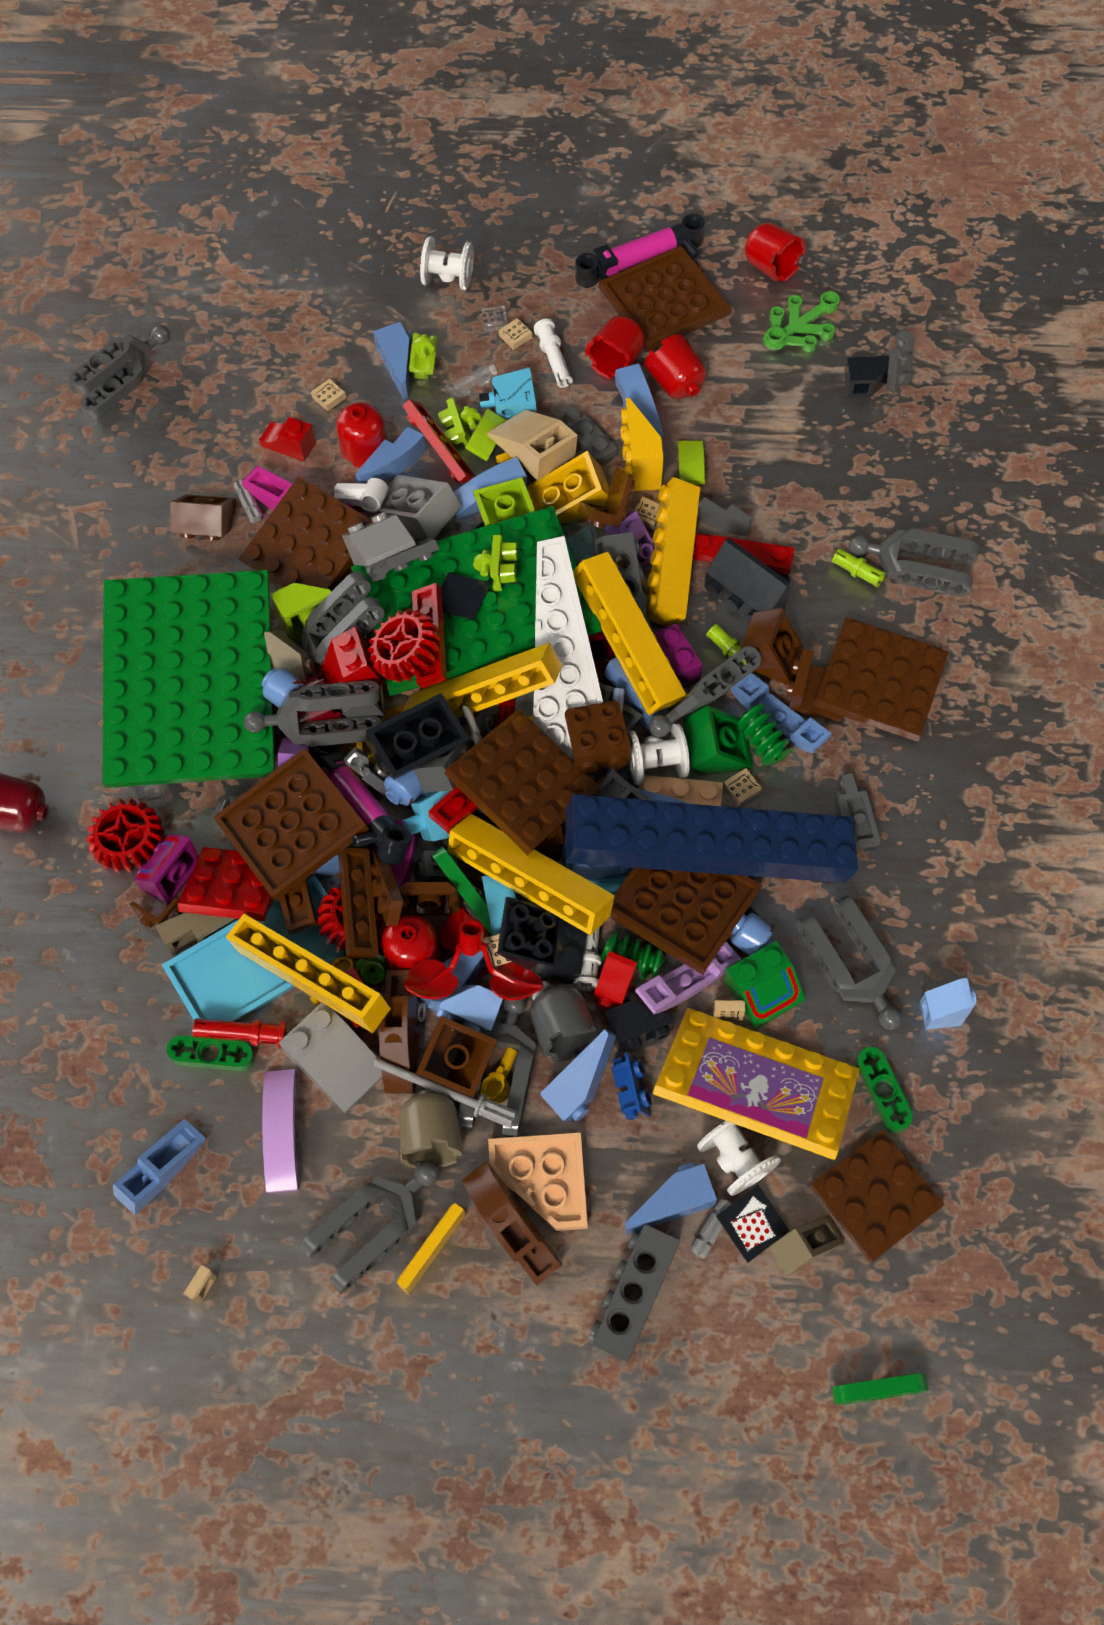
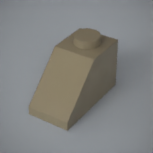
M278 630L264 632L267 652L271 658V670L286 668L303 682L313 677L315 666L313 660L309 658L308 652Z
M827 1215L793 1229L769 1248L775 1256L776 1263L787 1276L815 1262L845 1242Z

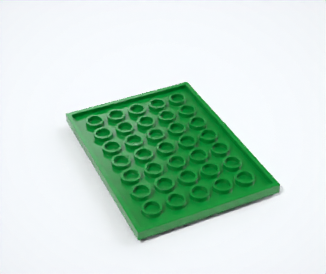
M553 506L438 540L436 542L439 549L433 552V557L424 561H419L418 558L408 562L409 567L395 572L394 569H391L387 572L385 579L370 581L365 566L355 565L351 566L352 572H361L367 577L371 589L364 599L373 597L380 602L384 610V617L381 622L388 621L389 615L395 617L398 610L405 612L408 608L413 610L412 591L437 583L441 588L448 573L491 582L474 620L443 613L446 677L448 679L535 648L537 542L561 536L565 537ZM493 535H501L503 543H517L518 560L504 561V564L516 565V582L502 583V591L493 590L494 579L490 577V572L488 576H482L480 571L476 570L473 566L474 558L482 554V551L488 550L490 555L492 554ZM565 538L571 562V567L573 571L577 566L571 553V550L569 548V545L567 543V540ZM575 581L587 635L601 632L597 616L591 611ZM380 622L370 631L372 638L375 637L373 630L380 629ZM413 675L411 682L403 680L401 683L394 680L391 682L385 678L390 696L420 687L416 683L415 675Z
M268 570L103 580L102 784L105 788L266 777L275 770L274 726H267L258 733H251L244 726V718L249 712L259 711L264 716L273 715V703L263 696L262 687L264 677L271 671V658L267 652L264 632L271 631Z

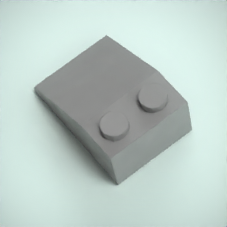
M397 475L388 485V492L380 510L369 513L374 516L386 512L387 516L397 515L412 537L425 540L437 537L439 531L446 523L453 519L461 504L446 482Z
M322 1002L279 1042L283 1052L345 1114L382 1079L381 1069L373 1066L374 1058L377 1056L341 1017Z

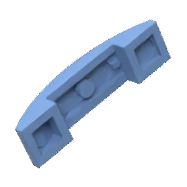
M752 673L730 689L747 710L764 703L765 708L760 713H771L767 723L777 722L773 732L782 730L784 733L780 738L783 740L788 739L791 745L813 754L832 735L831 732L811 717L806 721L769 693V686Z

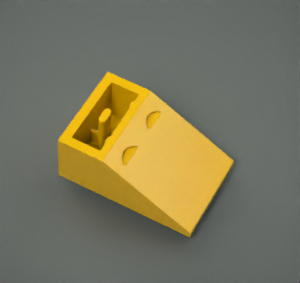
M626 398V409H621L622 425L620 427L621 441L624 442L623 461L626 462L625 471L633 475V480L635 481L633 491L660 490L663 471L661 436L630 398Z

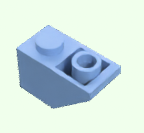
M967 978L958 979L924 993L920 1000V1006L926 1030L957 1027L963 1024L976 1005V994L974 989L969 987Z
M465 985L456 989L447 997L430 1001L428 1007L437 1011V1017L443 1016L452 1021L456 1019L463 1022L462 1025L479 1032L480 1030L492 1029L503 999L482 986Z

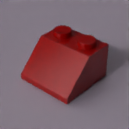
M355 626L331 639L321 667L326 684L364 680L374 681L378 685L383 683L381 675L375 670L369 660L370 655L367 650L371 645Z

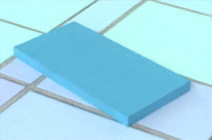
M313 875L307 881L318 919L317 910L327 893L317 877ZM273 899L265 922L258 921L329 964H332L339 957L346 956V951L343 949L338 952L335 951L336 945L334 943L326 945L328 936H320L322 928L320 926L291 935L286 928L280 899L277 901ZM237 921L162 964L194 1020L199 1018L238 1022L295 988L292 984L240 954L233 947L226 936Z

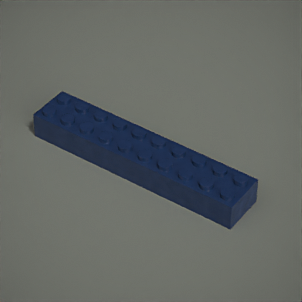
M577 794L572 795L565 809L566 863L846 883L858 870L853 817Z

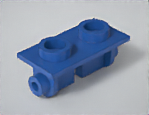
M626 1052L624 1053L625 1058L614 1059V1065L611 1067L616 1088L619 1089L627 1086L628 1089L617 1093L621 1113L625 1115L626 1120L637 1118V1112L650 1117L649 1106L652 1105V1099L648 1089L644 1086L643 1077L645 1076V1069L643 1063L637 1057Z

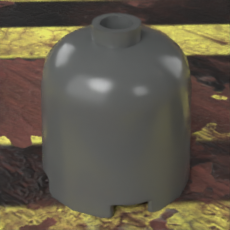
M548 986L535 998L531 1005V1019L544 1058L551 1056L553 1062L576 1058L580 1054L579 1050L588 1046L600 1034L585 998L574 987Z

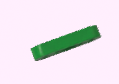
M179 1035L172 1038L166 1048L169 1058L173 1063L180 1066L245 1071L255 1061L254 1051L244 1041ZM182 1044H184L188 1050L196 1051L197 1058L194 1059L195 1056L192 1052H183L181 1057H179L175 1049H180ZM210 1046H216L219 1049L218 1056L211 1061L203 1059L204 1050ZM225 1048L232 1055H238L240 1050H243L247 1058H241L240 1062L237 1063L235 1057L226 1056Z
M875 1047L864 1048L856 1060V1067L860 1068L859 1074L884 1126L893 1133H902L912 1123V1111L883 1052ZM867 1056L871 1060L876 1059L878 1061L875 1065L878 1076L873 1080L870 1079L875 1074L872 1066H865L864 1064ZM880 1082L888 1083L892 1088V1095L889 1097L880 1096L876 1092V1084ZM895 1099L898 1101L893 1106L896 1113L905 1116L901 1125L898 1121L892 1122L890 1119L894 1114L891 1105L887 1108L884 1107V1105L892 1103Z
M918 1373L832 1387L831 1390L834 1405L838 1406L924 1393L929 1391L926 1374Z

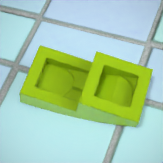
M486 409L465 449L487 461L496 446V443L487 433L507 420Z
M678 441V478L693 485H705L703 441Z

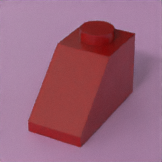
M609 951L594 992V1002L597 1003L599 1008L606 1011L627 1002L635 985L637 962Z

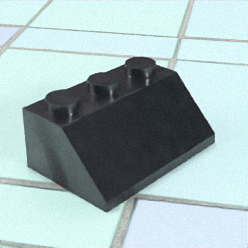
M728 538L706 571L704 587L710 595L721 599L730 610L738 612L750 624L755 612L783 608L785 611L791 583Z
M442 693L366 730L367 746L379 766L393 780L470 741Z

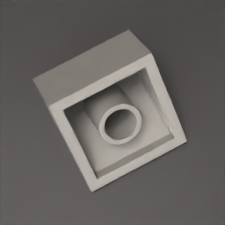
M386 512L373 516L371 518L373 522L367 525H363L360 522L348 527L349 532L342 535L353 564L361 566L372 565L416 545L414 539L397 515L387 516Z

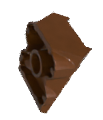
M406 882L399 887L403 899L402 912L448 915L460 912L461 894L448 882Z

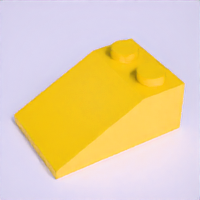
M588 451L527 486V491L535 511L553 506L560 524L584 519L585 516L578 512L580 501L605 507L610 489L601 465Z

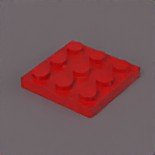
M203 847L177 904L179 912L240 919L243 914H246L256 921L265 922L273 898L238 851Z

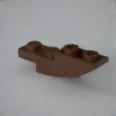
M387 970L385 997L383 998L391 1009L379 1024L380 1059L415 1073L417 1070L419 1033L415 1031L417 996L407 991L404 987L409 970ZM381 1069L386 1094H416L415 1083Z
M487 1160L462 1180L472 1201L495 1237L514 1263L516 1261L519 1262L536 1286L563 1265L524 1214L525 1209Z

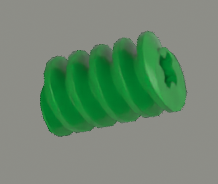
M761 703L745 712L739 720L737 727L740 731H744L743 736L746 740H750L749 745L751 748L756 749L755 754L758 757H763L761 763L764 766H771L784 760L792 753L794 748L785 749L786 745L790 742L788 739L779 741L784 732L782 730L773 732L777 722L767 723L771 713L761 714L760 712L765 708L764 703Z
M616 930L609 937L600 961L603 962L609 951L637 962L636 974L641 970V979L646 980L650 974H652V979L658 975L660 976L666 957H663V950L660 948L653 953L652 943L650 942L642 949L640 938L633 945L630 944L629 934L622 940H619V930Z

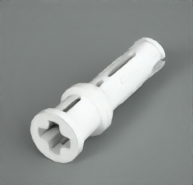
M542 319L534 325L533 330L535 335L539 336L541 350L547 354L558 387H568L569 383L572 384L573 380L560 350L561 340L555 334L554 322L551 319Z
M600 927L591 936L586 933L581 975L574 980V987L583 991H595L599 981L598 967L602 963L600 961L601 957L598 954Z

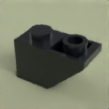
M889 356L847 358L844 371L847 397H872L886 384Z
M633 1000L606 1010L604 1016L608 1030L616 1035L614 1044L618 1052L623 1050L632 1052L642 1047L643 1042L651 1039L659 1041L668 1037L671 1034L670 1032L673 1031L675 1022L671 1015L663 1012L653 1014L648 1006Z

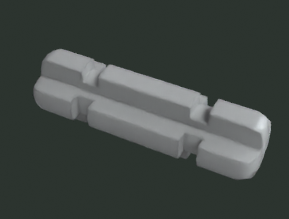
M244 479L234 482L233 486L250 522L255 524L258 521H262V512L254 496L242 486L241 482Z
M720 1199L714 1209L715 1213H711L699 1233L700 1238H696L691 1247V1251L696 1256L704 1259L711 1250L710 1245H714L723 1229L716 1215L731 1205L729 1201Z

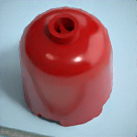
M771 222L760 224L750 232L745 245V256L748 262L775 282L778 280L786 282L799 269L797 263L800 256H805L806 244L803 239Z
M617 316L608 320L586 345L585 355H589L593 363L591 368L600 376L611 380L612 377H615L616 369L633 365L643 352L645 346L644 332L640 325L631 318Z
M681 334L671 335L661 341L663 346L656 352L653 350L649 352L644 365L670 398L683 399L694 397L700 392L701 386L706 379L705 366L686 338H683Z
M362 402L350 404L339 413L336 429L341 456L343 459L352 462L353 466L362 467L385 439L388 440L383 417L376 407Z
M403 915L399 918L398 926H387L384 930L381 947L387 970H410L416 963L426 959L442 962V950L436 932L426 919L417 915Z

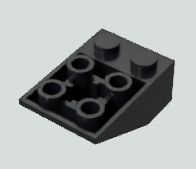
M505 897L497 954L527 970H532L539 977L568 983L581 975L586 933L539 905Z

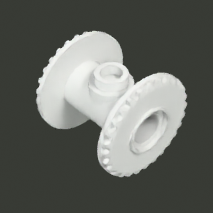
M427 237L422 249L420 264L422 284L429 286L434 273L438 274L444 282H451L455 277H459L460 289L467 291L473 274V244L467 241L463 247L462 254L450 253L449 255L447 252L436 251L434 237Z
M672 724L669 740L650 736L643 744H639L634 730L627 732L631 746V759L628 769L635 785H642L644 770L657 768L658 766L674 765L680 779L688 776L689 752L681 725Z
M724 1121L709 1132L699 1142L697 1147L700 1152L707 1151L715 1146L720 1150V1156L716 1159L721 1168L727 1174L732 1171L738 1176V1179L727 1189V1192L733 1196L764 1178L781 1162V1159L778 1155H774L762 1162L753 1148L745 1149L749 1142L740 1131L742 1126Z

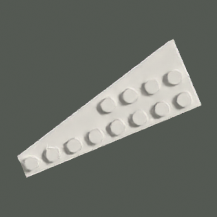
M561 536L537 542L535 648L550 643L563 666L554 684L534 691L533 722L573 760V751L564 713L570 708L603 703L565 537Z

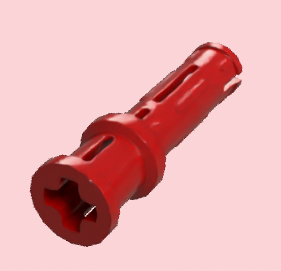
M195 1018L193 1037L250 1041V1044H253V1046L272 1044L278 1045V1048H281L279 1042L286 1036L287 1022L281 1021L280 1024L262 1023L261 1020L256 1019L252 1023Z

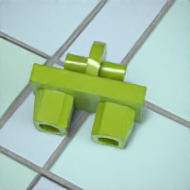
M413 333L409 372H414V378L427 380L429 375H433L438 336L428 337L426 334Z
M452 397L446 400L448 408L437 414L444 428L454 424V427L443 432L451 444L455 446L463 442L466 446L471 438L469 429L473 430L476 428V424L479 423L481 416L477 409L470 408V406H465L463 410L458 408L455 399Z
M493 535L492 554L490 555V551L484 550L482 554L474 558L473 566L476 570L480 571L482 576H488L490 572V577L494 579V591H502V583L516 582V565L504 564V561L518 560L517 543H503L501 535Z

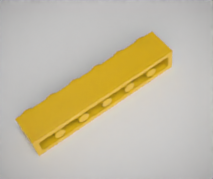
M672 477L666 485H662L658 493L660 505L655 515L657 529L652 539L655 546L650 557L652 570L647 580L649 594L646 597V618L665 627H670L676 623L679 625L686 618L700 495L699 486Z
M609 552L582 560L573 570L574 580L591 611L597 616L606 639L648 716L674 706L686 696L682 683L676 677L668 658L664 655L655 634L647 624L642 610L635 602L630 588L623 580L616 563L611 558Z
M546 643L413 693L401 712L442 693L456 718L465 716L462 709L463 706L470 707L472 713L554 684L563 665L550 643Z
M473 814L467 816L450 830L448 853L590 936L610 917L615 895L536 850H533L527 856L503 831Z
M246 914L241 916L226 936L240 954L371 1033L376 1030L391 1009L380 993Z

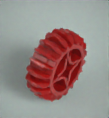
M409 608L405 612L398 610L395 617L389 615L386 622L380 621L381 627L379 630H373L375 637L369 640L371 647L367 650L370 655L369 660L375 670L391 682L394 680L399 683L403 680L411 682L413 675L420 677L423 669L429 670L428 664L436 661L434 654L440 652L438 645L442 642L439 636L440 631L434 624V621L419 610L414 611Z
M132 798L128 804L120 799L117 806L109 802V809L106 811L99 808L101 816L92 817L94 825L87 827L89 836L86 837V842L89 845L88 850L94 856L95 861L100 865L102 864L105 869L110 870L113 868L118 873L123 868L131 873L133 866L136 865L140 868L143 865L142 862L145 860L148 862L151 859L150 855L154 854L156 846L164 841L162 835L165 834L164 828L161 826L162 820L156 815L155 810L151 807L148 808L143 801L137 804L136 800ZM129 820H137L145 825L131 824ZM106 847L121 848L122 852L111 851Z
M339 885L338 888L333 887L328 895L323 897L321 905L317 910V915L319 916L317 924L322 927L320 936H328L326 945L334 943L336 945V952L341 951V949L346 951L341 886ZM374 897L378 951H381L382 935L387 926L383 915L378 912V901Z

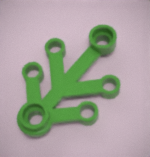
M833 291L824 292L821 295L819 305L799 317V310L802 307L803 300L799 295H791L788 298L787 304L790 310L789 324L784 328H781V322L784 319L785 313L784 309L779 306L771 308L769 319L772 324L763 336L764 345L772 350L782 349L786 345L802 346L804 351L813 352L817 345L816 337L812 335L805 337L790 335L793 333L819 334L823 340H831L835 333V327L832 324L825 323L820 325L809 323L824 313H834L839 306V295Z

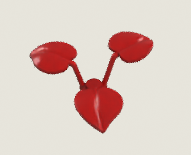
M460 907V912L452 914L446 920L439 933L441 946L448 951L455 952L450 966L446 968L438 960H422L409 970L404 987L413 995L424 999L447 997L458 987V978L451 972L454 971L460 954L474 956L479 951H482L489 973L493 975L489 985L496 996L510 1001L521 1000L540 991L544 984L532 970H527L514 962L498 965L496 970L492 965L487 950L488 944L483 942V938L488 937L486 929Z

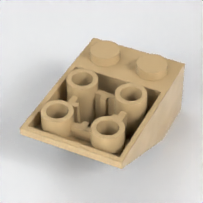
M523 410L487 433L512 458L517 457L521 466L537 480L575 457L578 435L559 419L529 410Z

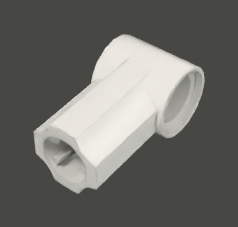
M370 478L366 484L337 483L334 488V498L344 504L361 506L364 510L373 513L380 510L387 495L388 486L379 478Z

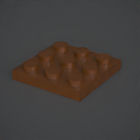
M883 1129L810 1185L812 1191L870 1263H873L945 1205Z

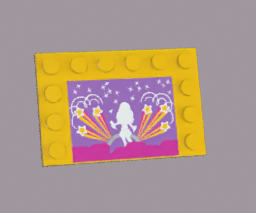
M687 1008L656 1082L653 1094L835 1160L860 1068Z

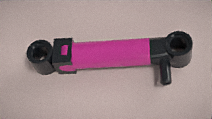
M688 214L683 217L681 223L611 249L607 244L593 249V254H580L575 260L576 283L583 288L593 287L598 283L599 278L604 280L617 274L619 271L633 267L680 245L687 250L692 259L697 258L700 254L697 248L703 243L704 218L698 214Z
M340 744L313 747L312 758L369 828V831L353 836V845L359 847L375 843L378 847L376 854L381 861L391 865L402 863L411 840L410 831L406 827L394 822L355 771L345 764L344 758L348 753H341L342 747Z

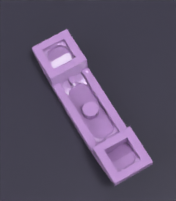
M726 942L704 975L683 964L663 977L656 976L639 986L635 992L653 1014L660 1013L682 1003L725 974L726 968L739 962L741 958Z
M295 1069L267 1071L264 1075L262 1138L267 1193L298 1190V1159L296 1158L295 1100H297Z

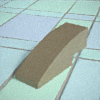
M183 913L156 925L155 928L173 955L197 940L199 942L203 941L238 919Z

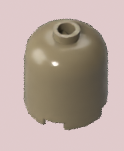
M432 1090L421 1091L418 1095L407 1100L402 1106L400 1113V1161L405 1166L417 1168V1163L425 1161L433 1162L438 1168L458 1162L457 1155L462 1156L463 1152L458 1110L449 1097L437 1094V1092Z

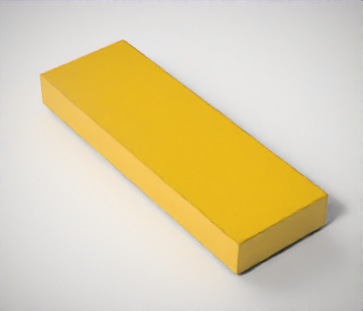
M456 1203L450 1206L397 1279L398 1286L407 1294H410L465 1218L464 1209Z

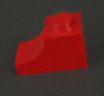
M290 416L283 424L270 422L259 439L260 446L305 462L316 444L312 425Z

